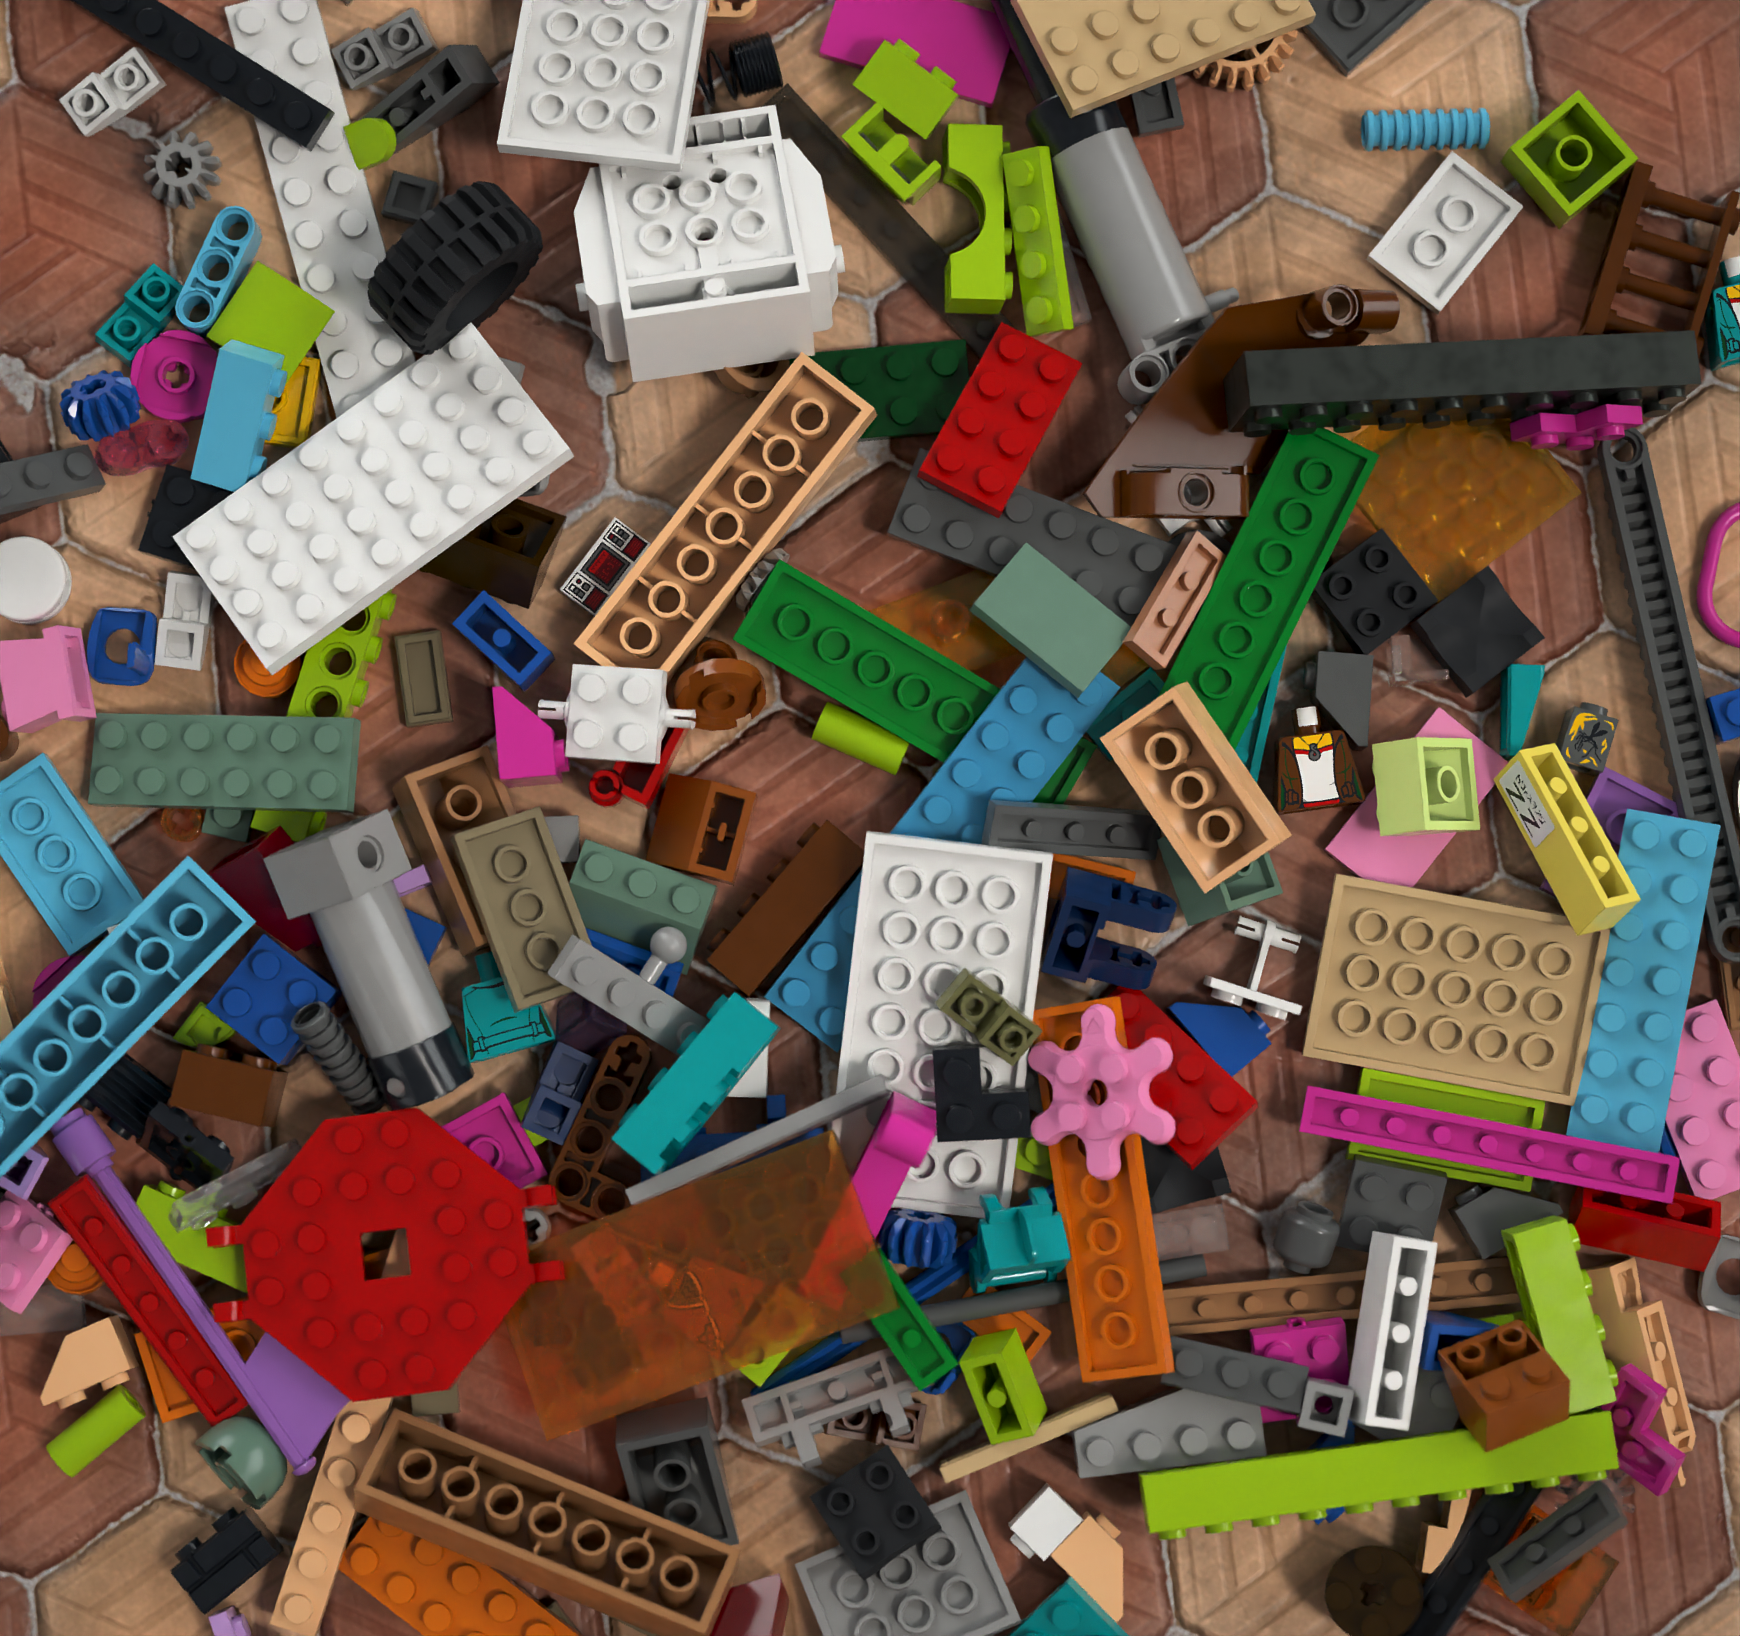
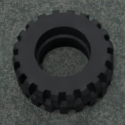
M485 181L473 182L471 186L465 185L459 188L455 194L444 197L433 209H428L412 227L410 226L401 235L400 240L389 248L385 253L386 257L384 260L378 263L375 268V276L369 280V290L367 291L369 303L412 351L432 355L435 350L441 349L470 322H472L476 329L480 327L484 320L488 317L490 318L506 300H509L516 292L515 289L529 276L530 269L536 265L539 259L538 254L542 252L543 248L541 231L498 185Z

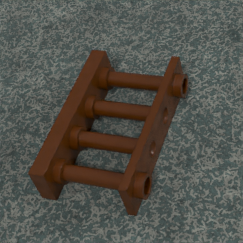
M1636 161L1626 173L1577 336L1605 335L1610 333L1669 332L1617 316V310L1610 309L1615 293L1622 294L1623 290L1689 310L1683 331L1695 330L1699 359L1704 344V337L1698 336L1727 237L1728 234L1734 236L1740 224V208H1736L1740 193L1732 190L1722 200L1720 207L1656 188V183L1649 181L1653 166ZM1651 205L1713 224L1714 228L1707 250L1642 230L1643 225L1636 223L1641 207L1647 209ZM1636 248H1640L1701 267L1695 292L1629 273L1630 268L1623 266L1628 250L1635 251Z

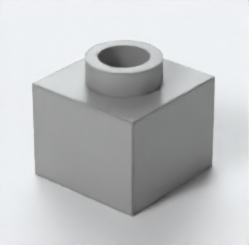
M1307 1376L1301 1411L1296 1416L1295 1422L1297 1426L1345 1437L1355 1392L1351 1386ZM1321 1396L1331 1398V1408L1327 1412L1317 1411L1315 1409L1317 1398Z

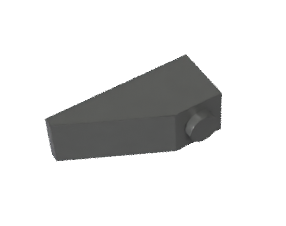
M448 45L361 119L381 118L392 126L396 135L395 154L469 109L500 82L477 45Z

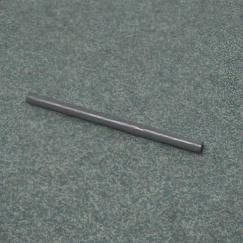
M1202 1253L1159 1261L1162 1284L1207 1276L1205 1259ZM1067 1279L923 1305L921 1308L934 1327L1071 1301ZM868 1316L838 1321L842 1344L882 1337Z

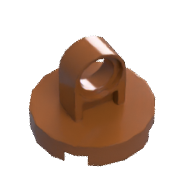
M718 640L706 641L697 649L693 666L683 672L674 685L675 709H694L696 719L688 718V720L696 722L694 728L717 731L737 727V719L745 717L749 713L751 714V719L759 715L765 706L766 688L764 678L757 667L746 661L738 660L735 650L730 645ZM707 657L718 658V659H710V660L704 661V659L707 658Z

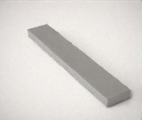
M880 1074L625 1190L631 1205L643 1207L887 1097L893 1092L887 1077Z

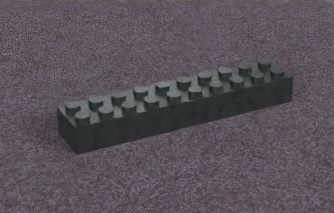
M1695 330L1244 351L1223 378L1229 432H1243L1245 437L1250 438L1269 435L1272 433L1271 430L1286 429L1289 430L1290 435H1306L1315 432L1316 428L1333 427L1336 433H1349L1360 430L1361 426L1378 425V429L1382 431L1398 430L1404 428L1406 423H1423L1424 428L1434 429L1448 426L1451 423L1450 421L1466 420L1468 426H1484L1495 422V419L1511 418V422L1538 413L1576 415L1605 404L1641 406L1644 417L1654 418L1669 414L1674 406L1687 399L1686 396L1702 384Z

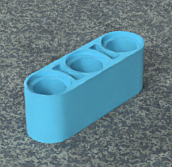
M226 207L216 216L176 302V316L189 332L197 334L202 338H206V335L244 281L261 244V229L250 212L243 207ZM240 222L248 224V232L240 240L228 239V231L232 225ZM219 263L229 265V273L221 281L209 280V271L214 265ZM198 304L210 305V313L205 320L197 323L190 321V312Z

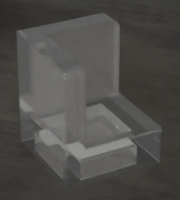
M1410 635L1391 636L1385 641L1388 687L1443 684L1449 679L1448 669L1441 667L1420 639H1410Z

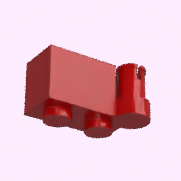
M667 727V731L661 741L660 764L616 761L613 766L614 771L600 770L594 773L588 786L589 795L592 800L601 807L610 808L620 804L625 798L649 810L689 729Z

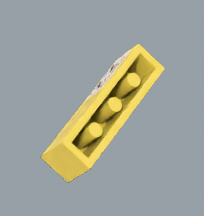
M1552 743L1519 750L1493 781L1576 935L1580 936L1614 927L1641 900L1557 745Z

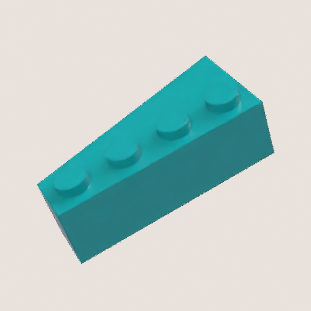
M734 992L730 998L723 994L706 1014L711 1021L700 1034L693 1031L677 1050V1053L681 1055L669 1070L664 1067L656 1075L647 1088L651 1092L639 1106L635 1103L618 1123L620 1129L611 1138L655 1175L666 1172L781 1030V1027L739 993Z

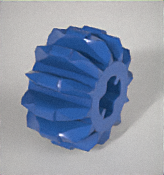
M102 370L97 375L91 376L87 374L85 379L73 381L71 388L65 389L61 393L62 401L59 403L62 409L61 415L65 425L69 426L71 433L77 435L79 440L87 441L93 438L95 442H99L103 437L111 436L114 438L115 434L119 431L129 430L130 424L140 418L139 410L141 407L138 401L140 398L136 387L131 384L129 377L123 376L121 371H114L108 374L106 370Z
M901 1208L888 1212L880 1228V1248L894 1264H904L907 1267L913 1266L921 1269L924 1267L937 1269L941 1266H946L952 1263L953 1254L956 1252V1222L942 1213Z

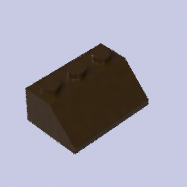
M516 498L418 570L456 582L466 588L475 589L480 592L484 590L489 595L502 599L507 603L529 609L543 584L567 517Z

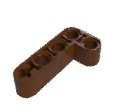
M631 1034L618 1037L610 1045L548 1180L549 1185L556 1186L557 1200L607 1223L622 1221L634 1209V1205H631L625 1191L630 1187L624 1182L600 1172L614 1143L611 1138L620 1129L618 1123L630 1109L652 1059L651 1048L648 1043L641 1037ZM632 1043H636L638 1045L637 1053L642 1056L640 1064L631 1063L625 1073V1076L634 1077L631 1086L619 1078L607 1076L610 1067L616 1072H619L624 1058L618 1055L619 1049L621 1047L630 1048ZM609 1084L619 1087L623 1094L622 1104L614 1111H606L598 1102L599 1091L602 1087ZM589 1126L596 1127L603 1135V1144L595 1153L585 1152L581 1149L578 1142L580 1132ZM569 1168L577 1170L583 1177L581 1191L573 1196L565 1194L559 1187L560 1175ZM609 1188L618 1189L625 1197V1207L618 1215L608 1214L601 1207V1196Z

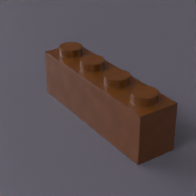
M828 820L821 827L814 822L797 841V844L802 848L791 862L784 857L767 876V879L772 882L770 887L761 897L754 892L737 911V914L742 919L735 928L729 932L724 927L707 946V949L712 953L707 961L750 998L863 866L864 850Z

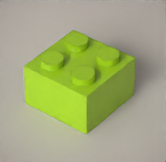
M1578 90L1509 147L1500 162L1557 228L1560 229L1624 176L1639 158Z

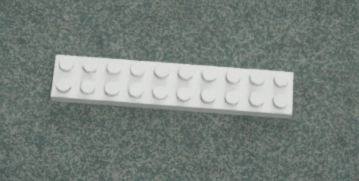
M249 0L224 7L235 49L335 113L311 152L254 116L300 287L335 311L315 342L335 415L338 418L416 361L414 351L376 313L369 303L368 283L375 276L374 270L378 263L382 262L386 257V248L365 172L363 169L359 170L355 165L343 128L351 124L318 1Z

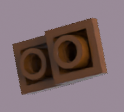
M913 1402L914 1404L903 1407L911 1432L893 1438L884 1411L873 1414L871 1408L823 1424L824 1432L822 1433L869 1441L877 1445L886 1446L888 1444L890 1447L919 1451L927 1405Z

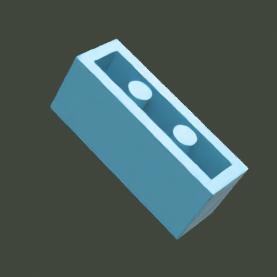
M233 339L219 349L190 479L235 492L266 470L267 457L262 456L265 440L270 441L277 423V414L272 413L275 397L280 398L287 380V371L281 370L285 355Z

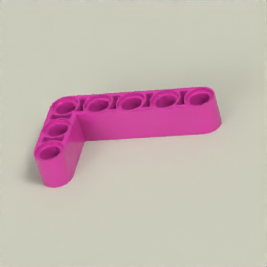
M896 1091L892 1092L801 1276L795 1293L837 1313L839 1312L850 1291L839 1274L869 1253L911 1166L918 1169L922 1164L936 1132L935 1110Z

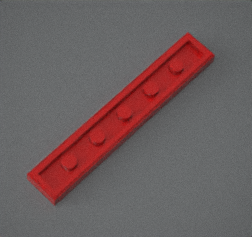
M88 1174L49 1201L47 1204L211 1427L231 1418L249 1405L136 1238Z

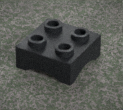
M1382 528L1323 572L1311 594L1312 598L1339 628L1356 654L1366 655L1370 654L1438 601Z
M1486 566L1410 625L1465 697L1476 692L1545 638L1513 602L1489 566Z
M1140 1135L1152 1214L1232 1192L1218 1146L1193 1170H1190L1165 1144L1156 1145L1150 1143L1145 1137Z
M888 1444L810 1496V1499L864 1581L894 1558L942 1529Z

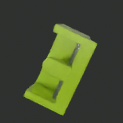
M878 101L841 136L849 144V150L903 204L908 201L913 206L940 180L941 165L934 160L928 166L909 147L908 138L903 134H896L884 122V107Z

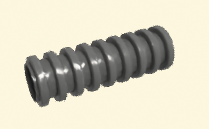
M317 1001L301 1008L293 1017L291 1028L296 1034H299L298 1038L303 1044H306V1049L311 1055H314L315 1061L321 1065V1069L329 1076V1080L336 1086L340 1095L344 1096L345 1102L351 1106L355 1115L371 1114L381 1109L385 1101L370 1065L367 1064L366 1058L360 1054L358 1047L352 1043L351 1037L345 1033L343 1026L337 1022L335 1015L329 1012L327 1004Z

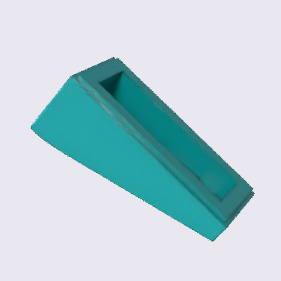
M1510 664L1501 671L1499 755L1505 760H1511L1519 750H1522L1545 673V665Z

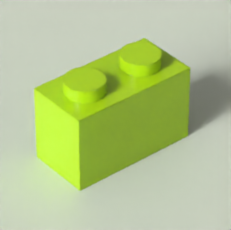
M898 38L894 45L884 39L852 85L873 101H878L885 110L925 140H928L960 96L953 90L957 81L937 66L929 72L919 65L916 60L921 54L900 38Z
M1012 1328L974 1337L961 1357L959 1364L991 1445L1034 1436L1048 1409L1017 1329Z

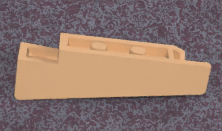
M1635 1257L1585 1268L1593 1287V1295L1588 1297L1593 1314H1598L1605 1330L1606 1340L1601 1342L1605 1359L1612 1361L1617 1375L1621 1367L1631 1363L1668 1390L1649 1428L1681 1452L1692 1451L1696 1434L1662 1300L1642 1303ZM1682 1467L1678 1470L1670 1488L1685 1485L1686 1478H1684Z

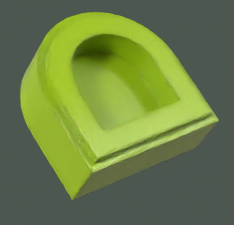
M364 118L343 127L355 165L359 170H367L382 164L394 154L396 135L392 126L387 121L381 118Z

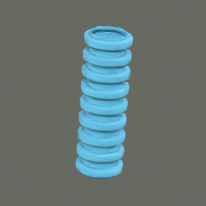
M1451 108L1449 113H1444L1443 109H1436L1435 113H1430L1428 109H1422L1420 114H1416L1414 109H1408L1406 114H1402L1399 109L1394 110L1392 114H1387L1386 110H1380L1377 115H1373L1372 110H1366L1361 120V142L1365 151H1372L1373 147H1378L1380 151H1386L1388 146H1392L1394 151H1400L1402 146H1406L1409 151L1414 150L1416 146H1421L1422 150H1428L1432 145L1435 146L1436 150H1442L1444 145H1449L1451 150H1456L1458 145H1463L1464 149H1471L1472 145H1477L1479 149H1485L1490 137V118L1485 108H1479L1477 112H1472L1471 108H1465L1463 113H1458L1456 108Z

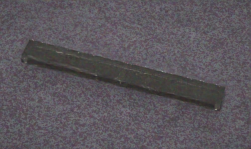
M788 83L761 106L776 105L782 139L791 138L821 175L825 194L958 337L966 339V345L979 359L982 358L1001 322L1015 328L1001 312L999 314L945 313L944 269L949 256Z

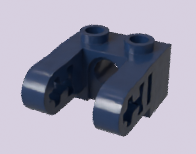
M1067 867L1043 940L1041 972L1086 983L1087 978L1134 990L1148 988L1157 967L1156 959L1142 949L1096 936L1099 929L1104 930L1106 921L1153 933L1167 932L1171 927L1177 909L1175 901L1158 891Z

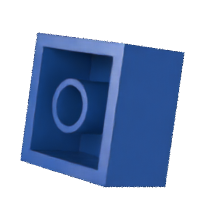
M263 933L206 1008L276 1063L288 1065L303 1045L298 1038L299 1034H296L291 1028V1021L295 1014L304 1006L317 1001L325 1002L330 1011L343 993L341 989L273 936Z

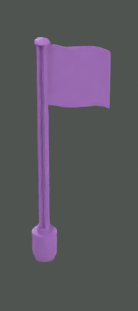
M80 1107L60 1118L50 1128L55 1136L52 1142L76 1177L88 1174L91 1179L96 1180L294 1468L292 1474L300 1476L311 1471L316 1464V1457L311 1458L312 1453L337 1414L348 1404L350 1399L267 1332H265L247 1362H245L221 1325L214 1322V1315L113 1170L112 1166L114 1163L111 1157L117 1150L92 1114L86 1115Z

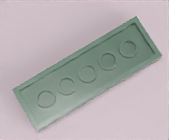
M96 713L88 804L96 807L354 813L361 721L356 718Z

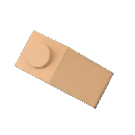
M1086 1510L1081 1516L1083 1520L1050 1556L1117 1623L1123 1617V1548L1116 1540L1121 1532L1103 1513L1094 1518Z

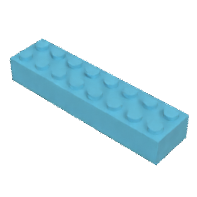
M189 856L0 1042V1178L256 922Z

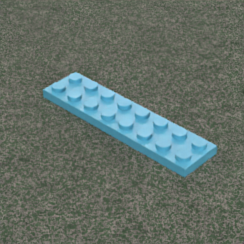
M1627 809L1618 858L1641 900L1610 930L1587 1057L1575 1104L1571 1106L1566 1132L1567 1136L1655 1153L1660 1151L1721 825Z

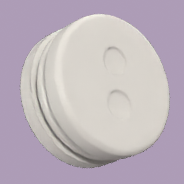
M13 537L1 542L0 615L10 621L24 625L43 623L56 616L67 603L72 588L71 572L63 556L44 541L33 537Z

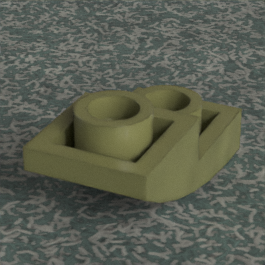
M965 967L935 1002L942 1012L974 1034L981 1044L1012 1066L1017 1063L1043 1031L1017 1007Z

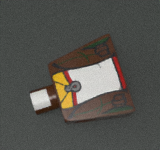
M1318 706L1291 710L1295 736L1279 738L1274 744L1272 806L1277 814L1284 815L1352 806L1364 802L1365 794L1344 731L1322 732Z

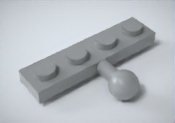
M663 927L657 930L650 941L652 955L639 975H636L572 934L547 974L680 1057L681 1055L677 1053V1050L693 1031L700 1034L710 1022L654 986L667 964L675 963L685 955L687 940L684 934L674 927Z

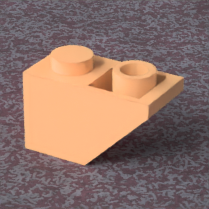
M118 1315L107 1317L65 1336L40 1397L43 1406L58 1402L61 1410L87 1399L84 1390L101 1383L103 1391L130 1380L127 1371L138 1367L139 1364Z

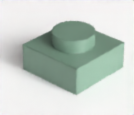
M206 809L201 832L249 843L252 832L250 826L256 810Z

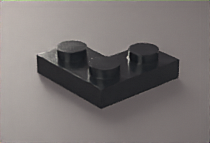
M979 1045L933 1047L937 1142L1031 1138L1028 1088L982 1091Z

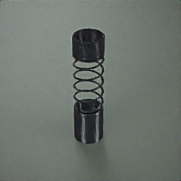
M767 31L765 33L761 32L760 35L748 36L747 39L744 37L743 40L739 39L729 43V63L733 89L718 55L711 47H708L706 50L710 95L699 70L697 75L704 95L711 107L716 105L710 52L717 63L732 99L735 101L738 99L735 71L743 96L746 98L748 95L751 97L757 93H765V91L769 92L770 89L773 91L774 88L783 87L778 59L771 36Z

